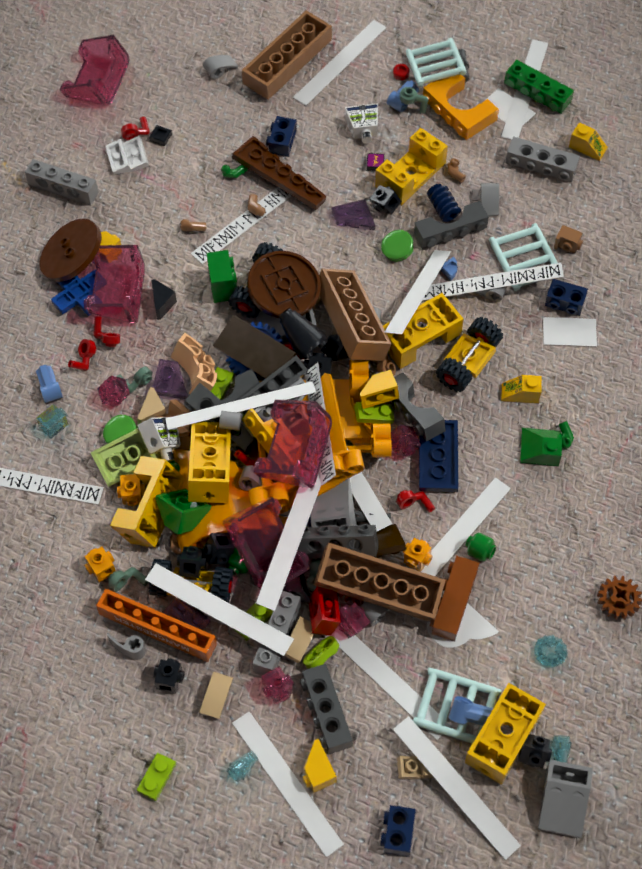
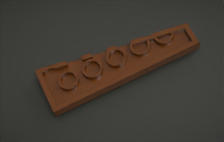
M252 136L232 153V159L315 211L326 201L327 196L308 182L302 175L293 172L290 165H285L280 161L279 156L270 153L268 147L256 137Z

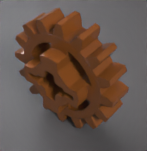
M614 576L612 581L607 578L605 584H601L600 591L597 594L600 598L597 603L603 604L601 611L607 610L608 617L614 614L616 620L619 616L626 620L627 614L633 617L634 611H639V605L642 603V599L639 597H641L642 591H636L638 584L632 585V579L625 581V577L622 576L618 580ZM630 596H632V598H633V603H632V604H631V600L629 599Z

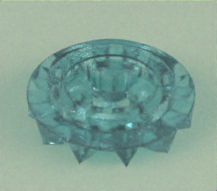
M545 635L538 639L534 648L537 660L548 667L561 665L568 654L567 645L564 644L562 638H557L554 635ZM547 646H548L549 648H551L552 646H553V647L556 646V647H555V653H556V654L550 653V654H548V655L546 656L547 651H548Z

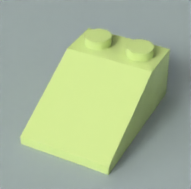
M139 428L91 452L108 487L119 482L120 475L134 474L135 467L141 456L162 459L161 454L149 453Z

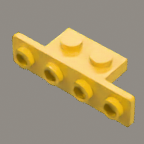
M253 408L249 409L242 421L274 460L282 473L288 479H291L298 471L299 466L291 458L290 454L298 451L301 445L278 416L263 422Z

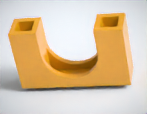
M461 74L433 81L423 87V96L428 97V104L434 109L435 113L445 119L446 123L451 125L466 140L498 120L499 109L489 99L468 110L457 109L449 104L448 100L464 90L465 77Z

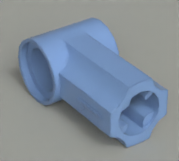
M412 80L407 81L397 92L393 91L387 99V105L401 113L404 112L408 104L402 103L399 99L401 89L412 87L417 93L419 92V87Z
M47 365L40 366L36 373L41 385L40 390L44 402L47 403L63 398L52 367Z
M456 696L449 719L460 724L470 722L483 726L493 708L475 704L465 697Z

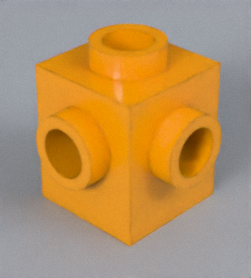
M135 474L120 475L121 486H117L118 498H122L123 505L135 506L139 504L146 491L145 484H142V481Z
M414 538L411 543L408 542L406 544V550L402 552L404 553V563L410 568L421 572L425 565L428 566L432 560V547L426 541Z
M102 546L98 549H92L85 556L87 563L84 566L89 575L94 574L98 582L108 578L116 571L112 563L115 561L110 551L105 552Z

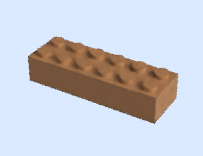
M306 10L242 69V83L269 100L332 40V26Z
M322 268L319 274L321 280L320 297L350 360L384 361L391 342L387 334L384 333L385 330L355 271Z
M328 543L325 546L314 585L430 622L436 617L445 579Z

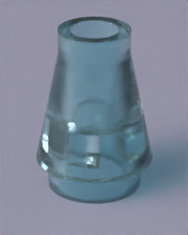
M553 736L551 746L555 761L567 763L572 745L569 736Z
M249 750L245 755L231 762L227 769L230 777L237 782L244 780L255 762L258 761L257 755Z

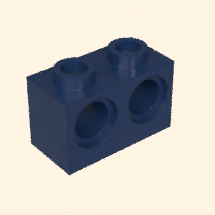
M276 116L275 122L271 124V135L267 136L266 146H268L269 152L272 154L289 157L297 132V119Z
M552 279L545 306L567 312L571 315L580 316L588 288Z
M390 805L389 812L385 811L383 824L387 825V831L382 833L380 846L384 847V854L410 857L416 809ZM402 816L405 822L403 824H396L393 818ZM398 837L402 840V844L394 846L390 840Z

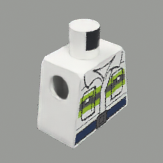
M378 103L345 107V120L354 139L361 138L363 143L368 144L372 141V137L377 136Z
M170 417L150 418L138 424L139 431L150 454H161L162 459H166L168 462L175 460L172 450L180 447L181 443L178 429L168 430L165 419Z

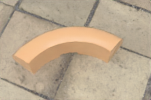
M184 333L178 340L170 358L179 363L189 375L191 380L189 394L199 383L211 391L217 380V373H215L214 369L215 363L210 355L205 354L202 350L203 346L198 341Z

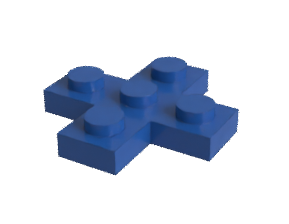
M93 270L81 279L75 276L69 280L57 282L64 290L51 298L53 305L62 314L78 305L89 316L103 307L102 302L94 293L107 285L106 280L96 270Z

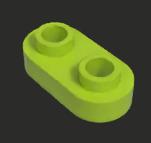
M334 636L324 638L305 656L303 660L304 665L307 669L323 665L330 656L337 653L339 642Z

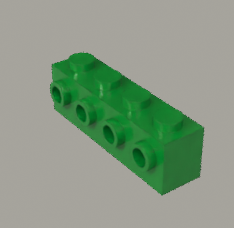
M517 59L505 73L504 84L549 107L553 111L562 114L572 102L573 89Z

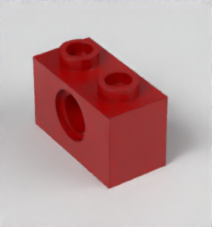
M317 586L310 595L312 602L309 604L312 633L331 636L341 623L337 592Z

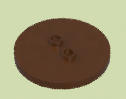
M77 219L57 230L48 240L41 253L40 270L43 275L51 281L62 282L77 276L85 270L93 261L100 248L101 231L99 227L89 219Z
M274 251L261 256L254 262L248 274L247 289L253 303L261 311L272 317L279 318L278 316L288 308H291L292 311L295 310L303 316L316 305L321 293V280L316 268L303 256L289 251Z

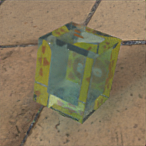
M54 404L36 417L39 428L51 439L68 426L67 413L62 408L58 409Z

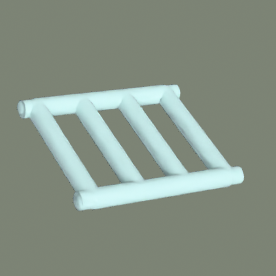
M453 38L405 51L419 87L429 82L459 74L466 75L467 73ZM447 47L450 48V50H446L443 52L420 57L417 59L414 58V56L425 54ZM450 56L454 57V59L435 63L421 68H418L417 66L424 63L447 58ZM454 65H457L458 67L444 72L421 77V74H425L428 72L440 70Z
M537 223L532 224L530 228L496 239L494 237L489 238L490 245L504 272L526 269L548 261L550 264L558 263ZM535 234L538 239L537 242L502 252L499 247L501 244ZM541 247L545 253L543 256L513 266H509L506 260L507 258ZM534 282L523 283V284H517V285H511V286L513 287L514 291H518V290L520 289V287L525 286V285H528V284H531V283H534Z
M429 667L427 670L429 677L417 717H414L412 721L418 727L473 744L477 736L465 733L467 723H459L457 730L445 726L457 684L469 688L466 698L473 703L477 690L489 694L486 706L494 708L497 696L501 695L502 690ZM439 678L449 681L437 723L424 719L436 680ZM480 725L478 734H479L480 730H481L482 727H483L482 725Z

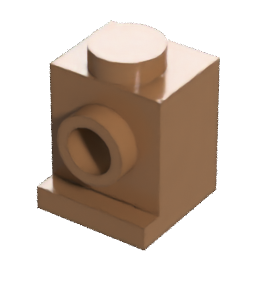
M562 225L555 239L554 249L557 250L559 247L575 253L576 250L580 251L583 245V240H581L582 232Z

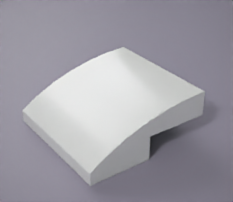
M139 136L124 143L119 139L105 146L114 174L128 173L149 166L142 139Z

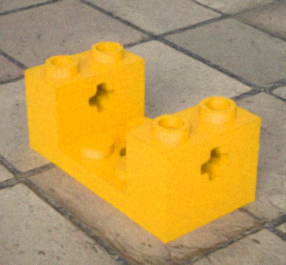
M420 128L409 139V151L396 164L386 159L376 169L375 187L378 188L379 185L385 188L391 187L402 201L400 205H403L446 164L448 145ZM413 171L415 174H408L407 172Z
M440 293L418 306L402 334L386 333L391 342L388 354L397 366L402 369L416 361V353L419 347L439 336L446 343L460 336L464 319L445 295ZM390 322L383 325L384 330L387 329ZM419 322L426 323L427 326L421 328L417 326V324Z
M197 422L191 425L188 502L228 503L231 430L219 428V422Z
M141 456L135 467L134 474L147 486L137 511L117 508L110 526L130 544L155 548L165 526L155 497L159 494L180 490L185 478L166 459Z
M508 683L467 752L465 764L502 785L527 737L534 730L542 716L546 704ZM509 725L513 732L506 735L502 733L501 726Z

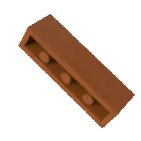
M457 555L455 561L450 562L447 573H450L448 580L445 579L444 594L440 599L437 615L434 620L430 621L429 625L433 627V635L455 642L478 572L479 562Z

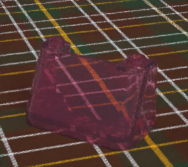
M114 34L81 41L78 54L84 62L74 84L69 80L62 83L60 91L65 97L99 105H110L113 102L130 62L127 51Z
M100 245L92 261L96 267L93 294L88 295L87 299L84 300V308L90 314L127 323H137L145 275V263L139 246Z
M275 399L270 414L277 427L267 458L260 457L255 462L253 472L262 478L303 488H313L331 431V416L316 401Z
M269 497L223 520L225 529L253 581L260 590L284 529V525L278 516L282 507L279 501L273 497ZM297 550L285 584L311 569L308 564L310 560L305 552L301 553Z

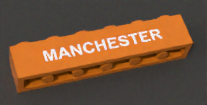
M106 588L95 605L99 615L206 662L209 661L217 646L215 635Z

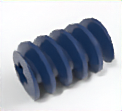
M435 184L428 189L427 197L443 222H449L461 213V208L458 207V203L455 202V198L447 186Z

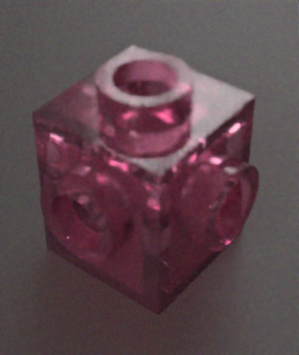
M110 376L97 388L101 402L105 405L117 407L130 395L125 378Z
M399 425L391 432L392 450L395 454L406 457L411 456L415 453V450L421 447L418 440L419 437L413 427Z
M356 603L350 606L345 604L339 609L341 623L338 629L344 632L347 638L358 634L370 623L364 610Z
M280 666L261 676L262 684L264 685L262 690L267 699L271 698L275 704L278 701L284 702L290 698L294 683L289 674L285 675Z

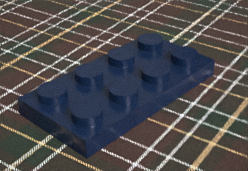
M445 420L446 431L428 441L419 436V491L458 492V420Z

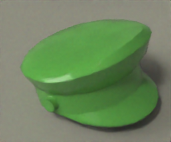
M394 230L388 233L381 243V250L386 258L394 262L406 260L414 249L413 238L404 230Z
M117 415L111 418L105 425L103 437L106 443H110L137 429L138 426L130 416Z

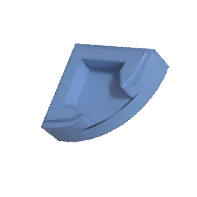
M455 257L446 261L441 268L442 273L450 281L457 274V261Z

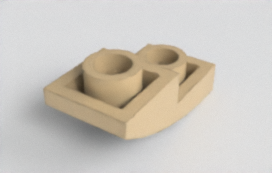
M300 616L290 635L294 640L284 656L297 663H300L314 635L310 621Z
M213 671L199 713L220 719L233 677Z
M399 756L397 758L399 779L434 778L416 756Z

